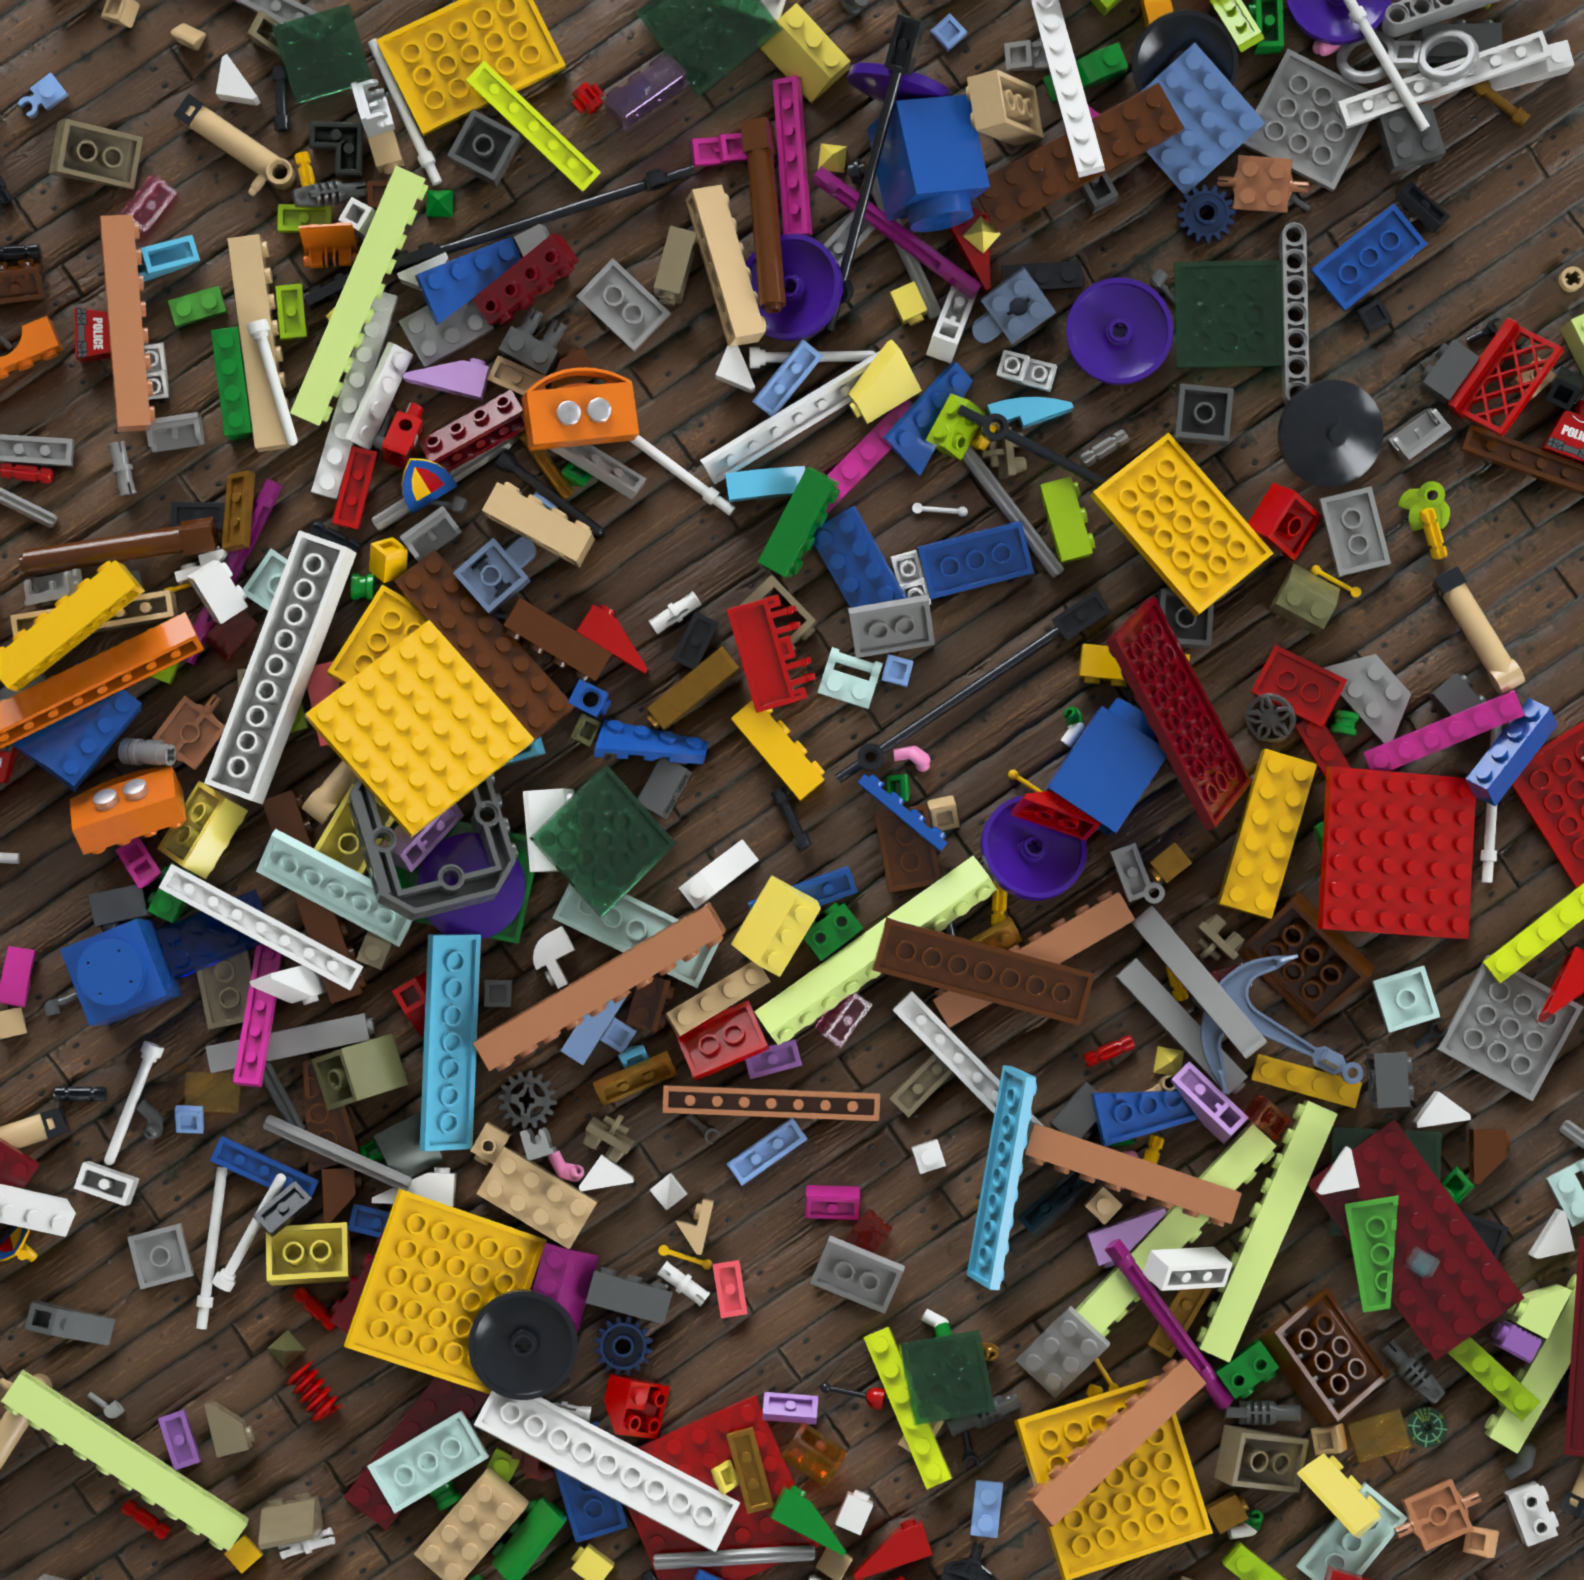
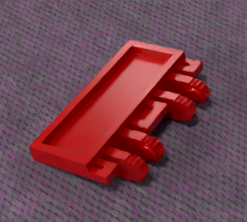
M778 594L726 609L756 713L808 698L805 687L793 690L792 686L816 679L815 673H806L792 679L789 677L788 670L804 667L812 662L810 657L785 663V660L795 658L796 655L790 635L778 638V634L801 627L800 621H793L787 625L775 628L773 618L790 615L797 611L795 605L770 611L771 608L781 606Z

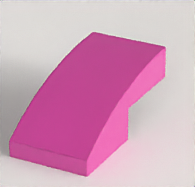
M742 133L720 134L718 137L695 138L690 141L693 167L722 165L747 160V155L743 152Z
M139 837L133 838L130 843L115 850L139 889L163 875Z
M8 946L0 982V1003L25 1007L31 986L30 977L36 958L35 950Z

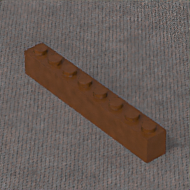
M290 790L265 799L263 806L272 833L277 829L314 849L316 845H314L311 835H314L315 832L310 819L305 820L302 806L305 802L302 795H297L296 791ZM293 891L308 937L356 962L357 954L354 946L349 947L346 936H349L346 922L344 920L340 921L338 914ZM362 971L351 991L322 976L331 1004L365 993L363 987H366L367 983Z

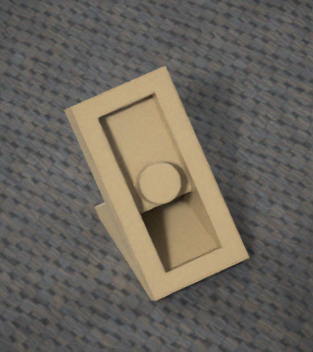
M705 1198L702 1204L697 1203L693 1219L698 1220V1224L676 1220L680 1230L698 1255H702L714 1204L713 1200Z

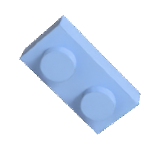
M976 1480L970 1535L997 1538L1003 1490L1002 1482Z

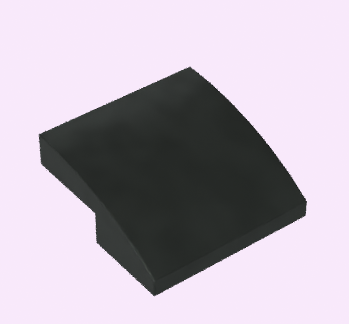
M421 1111L372 1137L384 1159V1165L409 1177H413L443 1161L440 1151L420 1150Z

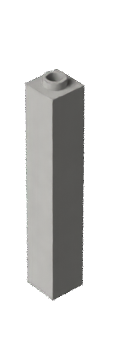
M1134 958L1115 978L1222 1091L1211 1074L1203 1055L1200 1038L1201 1026L1137 958ZM1221 1049L1225 1065L1226 1095H1229L1231 1092L1235 1095L1246 1085L1244 1080L1248 1076Z
M367 1013L273 1032L270 1035L266 1062L371 1040L372 1034L375 1033L373 1018H368ZM240 1040L206 1046L211 1073L235 1068Z

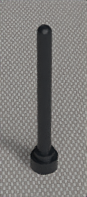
M508 449L497 459L494 466L500 471L512 472L574 520L588 525L594 535L601 536L604 533L603 527L567 500L562 499L554 490L517 463L518 460L514 458L515 455Z

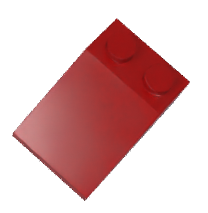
M1054 791L1025 794L1011 811L1012 816L1085 841L1101 825L1099 821Z

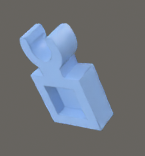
M50 72L30 88L34 95L21 98L18 104L21 108L27 104H32V109L26 113L32 119L38 115L40 107L44 106L49 111L69 95Z

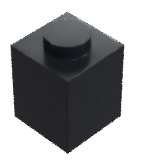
M1561 366L1545 400L1570 411L1582 389L1584 376Z

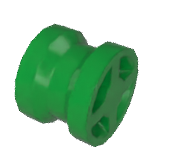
M353 573L351 578V599L366 598L368 601H372L375 597V575L360 576L357 573Z
M1333 710L1334 724L1330 726V732L1356 736L1355 724L1359 721L1360 715L1348 711Z
M453 1480L428 1493L431 1498L436 1500L438 1511L446 1509L462 1498L460 1492L455 1491Z

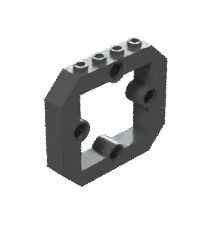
M494 773L467 794L473 811L471 825L480 834L489 868L464 874L459 866L447 864L439 870L434 882L401 889L391 856L397 843V835L391 828L382 826L373 794L359 779L357 780L347 802L378 903L413 921L495 899L518 858V852L515 843H511L508 833H510L508 819L506 817L503 818L500 810L503 806L501 796L498 792L495 793L492 784L495 783ZM488 813L492 821H483L479 814ZM378 838L385 839L389 846L386 848L379 847L375 840ZM443 877H453L456 884L452 886L447 885Z

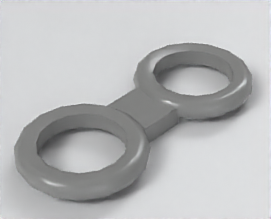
M1454 29L1441 30L1428 36L1423 42L1395 41L1393 37L1387 36L1384 32L1375 31L1381 44L1387 49L1388 56L1396 69H1418L1423 77L1432 82H1456L1466 77L1475 68L1479 59L1478 44L1471 35L1464 31ZM1366 38L1356 43L1341 45L1336 55V64L1343 77L1351 82L1366 84L1377 82L1387 76L1382 65L1374 70L1363 72L1351 68L1347 63L1348 56L1355 47L1368 43ZM1443 42H1458L1466 47L1468 50L1466 60L1453 70H1435L1427 63L1426 59L1429 52Z

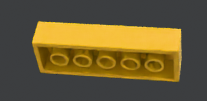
M116 560L112 563L111 561L105 562L97 569L98 574L91 580L86 578L76 586L77 591L70 597L65 595L54 604L56 606L55 609L48 614L44 612L33 621L35 625L29 630L23 629L12 638L14 642L6 648L4 646L0 647V680L8 689L16 692L22 691L145 592L124 565Z
M1269 749L1261 751L1216 904L1264 919H1272L1317 764Z

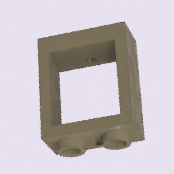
M674 226L669 228L654 284L655 297L659 298V302L662 304L674 306L675 303H682L697 247L696 232Z
M771 575L740 605L766 598L774 590L791 606L795 605L796 612L806 621L790 636L795 651L796 647L794 644L800 638L805 641L814 633L816 629L813 626L816 624V620Z

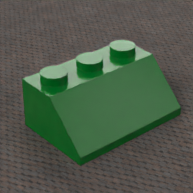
M544 1495L539 1500L535 1497L525 1509L528 1513L522 1522L517 1519L508 1531L511 1534L506 1543L500 1541L491 1553L495 1556L491 1564L506 1580H521L566 1522L567 1513Z

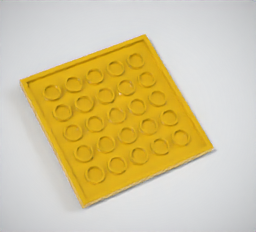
M430 620L305 713V718L410 838L534 742V738Z
M398 1189L344 1347L490 1394L492 1390L479 1379L470 1361L468 1341L471 1327L481 1309L493 1298L513 1290H530L547 1240Z
M1149 1379L1014 1420L1033 1485L1046 1482L1049 1479L1047 1474L1057 1465L1063 1466L1068 1461L1067 1455L1075 1448H1082L1088 1443L1086 1438L1096 1429L1101 1431L1107 1425L1105 1420L1116 1411L1120 1413L1126 1408L1124 1403L1134 1394L1140 1395L1145 1390L1143 1385ZM1176 1413L1056 1525L1046 1527L1062 1580L1074 1579L1213 1533Z

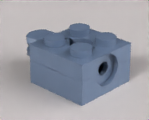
M1022 267L981 297V302L988 312L974 321L972 331L975 339L982 343H989L1004 332L1013 344L1055 314L1056 311L1026 268Z
M519 537L507 548L503 549L492 538L454 571L453 574L491 615L531 582L529 577L522 571V568L535 558L536 547L530 539Z

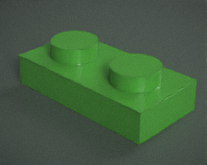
M220 286L168 300L174 324L177 328L228 313Z

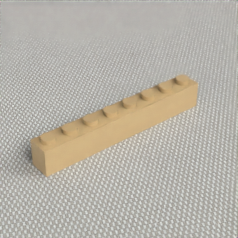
M260 234L227 238L255 449L258 452L290 448L285 437L257 340H254L253 336L249 335L247 324L262 319L268 320L270 331H268L269 336L267 339L282 389L287 388L285 372H280L279 362H283L282 347L277 346L276 336L280 335L278 320L273 319L272 310L277 307L274 293L270 294L269 284L273 283L271 267L267 268L266 257H270L268 242H263ZM285 398V399H286V402H287V406H288L289 412H290L289 400H288V398Z

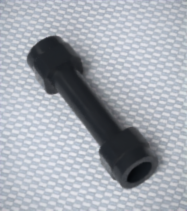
M273 66L272 80L276 82L277 113L276 116H273L274 131L288 132L291 126V118L287 115L286 82H289V70L287 66Z
M785 786L771 792L770 794L775 805H779L795 837L792 840L797 850L800 851L812 845L808 833L803 832L788 801L790 796Z

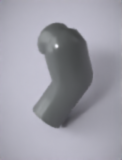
M144 1099L136 1110L146 1118L145 1137L149 1140L159 1138L163 1132V1116Z
M1524 1443L1517 1454L1516 1461L1504 1468L1510 1480L1533 1467L1536 1448L1532 1443Z

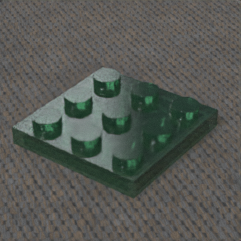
M349 3L272 25L296 104L352 88L351 83L354 82L357 84L372 79Z
M980 1330L899 1344L914 1426L995 1411Z

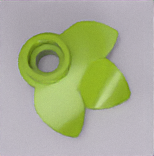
M1428 481L1422 484L1420 488L1407 490L1399 500L1398 505L1400 507L1410 510L1409 524L1413 531L1423 529L1425 523L1421 522L1419 513L1426 508H1433L1437 516L1435 521L1439 523L1441 529L1449 521L1450 508L1444 501L1445 490L1436 481ZM1431 490L1437 492L1434 499L1427 498V493Z

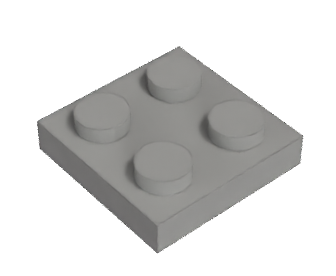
M181 1223L127 1237L140 1290L194 1276Z

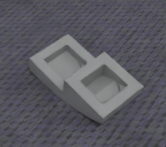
M1031 40L1004 43L1007 71L1049 69L1042 41L1031 42Z

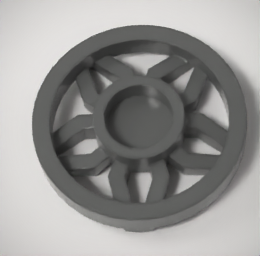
M1273 693L1257 696L1249 704L1245 714L1246 723L1251 733L1258 740L1270 743L1286 739L1293 731L1296 723V715L1292 705L1284 697ZM1272 700L1278 701L1283 706L1276 708ZM1260 701V709L1252 710L1253 706ZM1281 711H1288L1283 716L1281 714ZM1251 715H1259V719L1252 717ZM1288 716H1290L1289 728L1283 722ZM1253 723H1255V724L1261 723V724L1258 726V730H1257V728L1254 726ZM1280 726L1283 732L1278 730L1277 727ZM1263 727L1267 728L1265 735L1262 734ZM1272 730H1273L1274 734H1276V735H1278V736H1276V737H1271V736H1269V735L1272 733Z

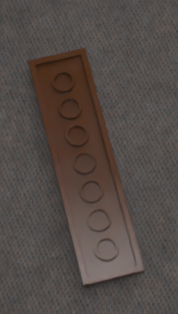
M1157 83L1092 119L1105 171L1079 178L1068 136L1065 133L988 175L990 187L978 196L977 199L996 233L1183 132L1185 128L1161 85Z
M433 550L394 581V586L426 622L430 620L529 732L534 741H536L571 713L575 706L568 703L569 699L515 639L505 634L506 628L493 614L489 615L453 574L454 570L436 550Z
M886 917L872 967L873 971L1081 1026L1095 976L1092 972Z

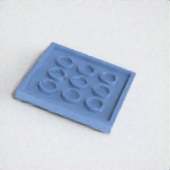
M1196 43L1190 46L1142 90L1144 91L1159 83L1185 128L1180 134L1147 151L1150 157L1183 194H1187L1265 124L1264 120Z

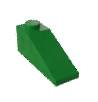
M1119 42L1097 50L1076 61L1084 91L1124 76L1128 70V64ZM1051 74L1043 77L1042 80L1051 102L1054 103L1058 99Z
M794 1485L790 1489L783 1486L769 1516L844 1556L846 1550L811 1501L805 1498L807 1492Z

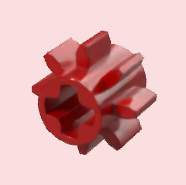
M584 82L572 93V96L575 98L572 104L580 114L586 111L588 115H591L604 104L601 99L604 93L596 83L590 86L587 82Z

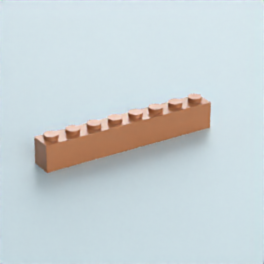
M133 214L100 216L117 432L150 430L151 422H155L154 406H149L148 396H153L152 380H147L146 370H151L150 354H145L144 344L149 343L148 328H142V317H146L145 301H140L139 292L144 291L143 275H138L137 265H142L141 249H136L135 239H140L139 223H134Z
M1110 890L1097 898L1098 904L1091 908L1088 904L1074 911L1076 915L1074 918L1066 921L1063 917L1050 925L1053 930L1044 935L1042 931H1039L1027 938L1029 944L1022 948L1017 944L1008 950L1060 964L1131 923L1135 918L1119 892L1112 894ZM944 989L934 992L937 997L932 999L948 1028L992 1003Z
M664 1085L662 1113L879 1121L880 1093Z
M1036 1123L1032 1124L1027 1146L1023 1154L1029 1156L1027 1160L1041 1166H1043L1044 1161L1054 1164L1053 1170L1064 1174H1069L1070 1170L1080 1173V1179L1095 1183V1179L1105 1181L1106 1188L1118 1192L1121 1191L1122 1187L1132 1190L1130 1196L1145 1201L1147 1196L1158 1199L1156 1204L1168 1209H1172L1173 1205L1182 1207L1183 1214L1198 1218L1199 1213L1209 1216L1208 1222L1222 1227L1225 1222L1232 1224L1242 1194L1212 1182Z
M1186 1358L1180 1360L1172 1359L1162 1368L1164 1372L1158 1378L1154 1376L1143 1385L1145 1390L1140 1395L1134 1394L1124 1403L1126 1408L1120 1413L1116 1411L1105 1420L1107 1425L1101 1431L1096 1429L1086 1438L1088 1441L1086 1445L1071 1451L1067 1455L1068 1461L1063 1466L1057 1465L1047 1474L1049 1479L1043 1484L1038 1483L1029 1490L1028 1494L1030 1496L1024 1503L1044 1528L1056 1525L1207 1384Z

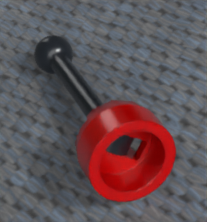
M823 1382L820 1386L823 1393L831 1391L864 1398L869 1407L882 1411L886 1393L883 1388H871L868 1392L862 1393L834 1387L828 1382Z

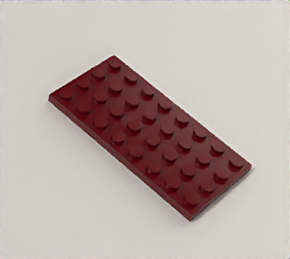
M1154 596L1146 599L1107 640L1110 654L1116 659L1121 668L1124 680L1128 682L1134 693L1136 703L1141 706L1146 716L1147 724L1157 736L1161 750L1166 753L1173 773L1178 776L1186 797L1193 804L1198 820L1203 823L1206 831L1217 827L1252 781Z
M1392 1120L1352 1149L1359 1188L1323 1195L1316 1192L1334 1163L1308 1181V1186L1349 1242L1350 1237L1344 1208L1345 1203L1399 1196L1391 1300L1435 1361L1524 1299L1519 1289L1395 1120Z

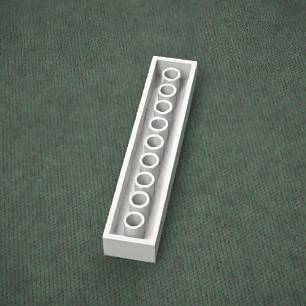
M298 531L204 784L263 805L357 553L353 550Z

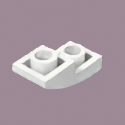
M164 342L144 344L145 354H150L151 370H146L147 380H152L153 396H148L149 400L168 398L169 386Z
M1004 350L996 375L1025 386L1050 392L1057 371V365L1031 359L1028 355Z
M217 546L216 551L198 555L200 566H197L196 563L182 565L181 570L175 572L177 583L184 584L190 582L187 576L213 559L220 561L222 564L226 561L229 553L220 549V546Z
M913 550L890 557L895 577L906 597L928 595L929 604L931 605L917 551Z

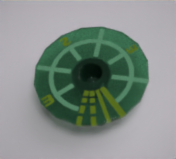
M1431 1407L1420 1408L1415 1411L1409 1418L1407 1425L1411 1440L1418 1446L1425 1448L1441 1444L1446 1438L1448 1431L1444 1415Z

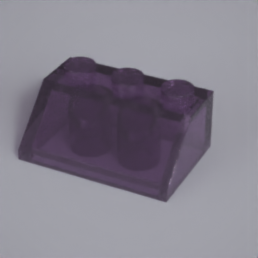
M667 54L665 57H662V55L656 57L650 62V67L644 72H635L628 78L627 84L621 88L616 86L606 94L607 98L604 99L605 106L623 131L630 128L688 86L687 72L670 54Z

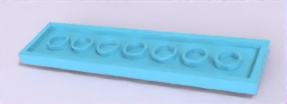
M428 934L420 1150L422 1151L472 1149L476 1072V1048L473 1043L477 1040L480 934Z
M1003 1065L967 1269L968 1277L990 1290H1000V1284L1004 1278L1003 1267L1005 1255L1009 1251V1232L1014 1222L1013 1209L1018 1199L1017 1186L1019 1176L1023 1171L1022 1158L1028 1141V1123L1032 1119L1031 1106L1033 1096L1037 1091L1036 1077L1018 1068Z

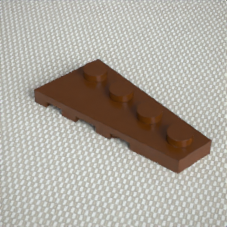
M312 1060L304 1061L303 1074L307 1131L361 1155L346 1105L327 1110ZM308 1149L309 1173L340 1164Z

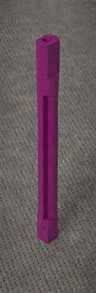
M821 166L815 173L812 182L855 213L859 193ZM870 201L868 202L864 217L867 223L971 300L974 298L982 286L981 283L897 221L886 220L885 212Z
M268 478L252 508L249 548L230 552L225 561L233 574L230 578L234 585L283 487ZM203 606L194 624V628L203 646L216 624L205 606ZM201 652L184 661L195 665Z
M1121 1239L1110 1242L1105 1248L1106 1253L1119 1271L1126 1277L1182 1357L1190 1362L1207 1383L1203 1388L1220 1410L1229 1407L1234 1400L1233 1396L1143 1274L1134 1257Z

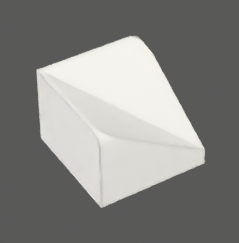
M669 1173L650 1189V1192L666 1210L688 1194L672 1173Z

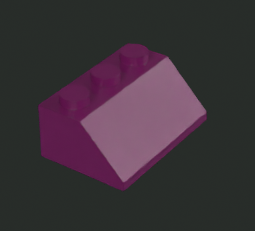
M547 1241L532 1290L542 1292L557 1300L570 1314L578 1333L599 1255L572 1247L568 1249L561 1244Z

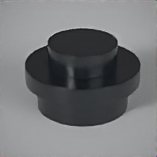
M859 158L854 159L852 163H848V170L852 183L862 185L867 165L865 162L861 163Z

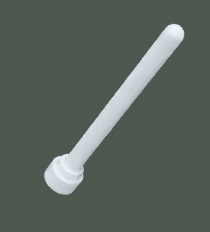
M267 319L257 320L247 324L249 335L253 336L254 340H257L287 443L290 446H294L297 444L298 439L267 339L269 336L268 331H270Z
M749 347V368H760V366H766V363H783L791 352H766L765 350H760V347ZM818 351L823 355L819 362H860L876 353L874 351Z
M149 1041L143 1042L140 1050L143 1060L105 1155L104 1162L106 1165H113L152 1064L153 1062L156 1063L158 1058H161L164 1047Z
M284 1174L276 1175L257 1212L279 1194L286 1181ZM254 1217L226 1268H222L220 1272L218 1271L212 1280L216 1287L224 1291L231 1292L236 1283L235 1272L261 1227Z

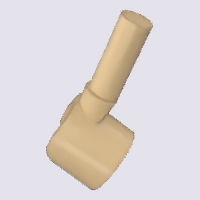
M1172 1075L1161 1077L1157 1085L1146 1091H1172L1176 1089L1174 1085L1170 1088L1165 1086V1080L1172 1077Z

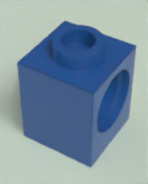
M579 679L568 703L598 719L600 714L605 716L612 701L608 700L609 693ZM589 693L598 695L599 701L594 707H587L584 704V698Z

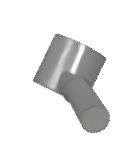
M92 1392L87 1395V1398L103 1409L104 1414L108 1418H118L125 1411L116 1400L108 1405Z

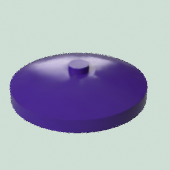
M1286 0L1287 9L1293 22L1303 33L1316 41L1330 45H1347L1365 39L1357 23L1354 24L1349 17L1350 11L1343 0ZM1356 0L1358 5L1363 6L1368 15L1366 18L1375 32L1382 25L1386 9L1391 5L1392 0Z
M856 63L850 67L847 80L862 93L884 103L892 70L884 67L885 64ZM913 72L912 75H902L896 101L953 96V93L938 81Z
M785 234L781 235L780 238L786 306L781 308V312L773 314L766 313L760 306H758V309L766 322L765 335L782 341H796L817 333L832 319L841 301L843 278L838 261L826 246L806 235ZM754 251L747 260L746 267H749L751 271V285L753 291L758 295Z
M1109 278L1088 287L1074 302L1066 323L1067 346L1075 363L1093 379L1111 385L1132 384L1150 376L1165 360L1173 339L1172 317L1162 297L1148 285L1130 278Z
M1024 795L1014 797L1001 804L990 815L984 825L980 840L983 864L994 882L1013 896L1031 901H1041L1057 897L1068 890L1081 875L1087 857L1086 841L1012 816V809Z
M462 833L449 837L436 845L422 863L417 886L434 882L439 870L447 864L459 866L464 874L489 868L480 834ZM518 858L494 900L427 917L428 920L445 934H480L481 940L503 931L518 915L525 897V876ZM443 877L447 885L452 886L456 884L453 877Z

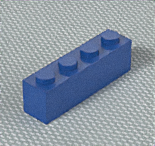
M1530 698L1522 706L1525 716L1509 722L1466 778L1473 795L1493 806L1499 803L1558 726L1551 709Z

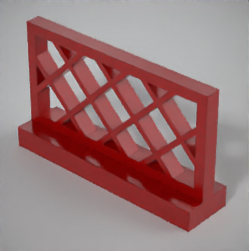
M1508 317L1447 404L1455 416L1461 419L1466 418L1504 437L1560 358L1564 349L1519 326L1517 321ZM1522 336L1530 339L1531 347L1521 350L1516 349V344ZM1547 348L1553 351L1548 359L1538 361L1537 351ZM1533 353L1534 363L1520 367L1518 357ZM1514 358L1516 368L1502 372L1501 365L1503 362ZM1536 369L1537 375L1534 380L1523 383L1521 373ZM1517 375L1519 385L1505 388L1503 378ZM1499 380L1501 390L1486 394L1485 388L1488 383ZM1521 391L1522 397L1520 400L1508 405L1506 395ZM1502 396L1504 406L1489 410L1488 400ZM1484 401L1485 412L1475 415L1469 412L1474 404ZM1505 413L1506 419L1501 427L1492 424L1491 416Z

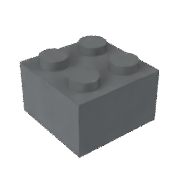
M1431 102L1419 106L1430 125L1423 131L1419 130L1408 109L1380 116L1376 121L1375 127L1389 174L1440 161L1446 154Z
M472 109L447 157L451 164L497 187L522 140L519 133Z
M1180 383L1176 394L1173 438L1175 441L1226 446L1230 436L1234 388Z
M1160 589L1157 601L1181 647L1202 649L1211 647L1214 603L1195 617L1172 589Z
M1407 1052L1366 1053L1369 1107H1410V1101L1414 1100L1413 1085L1409 1084L1408 1073H1412L1411 1057H1407Z

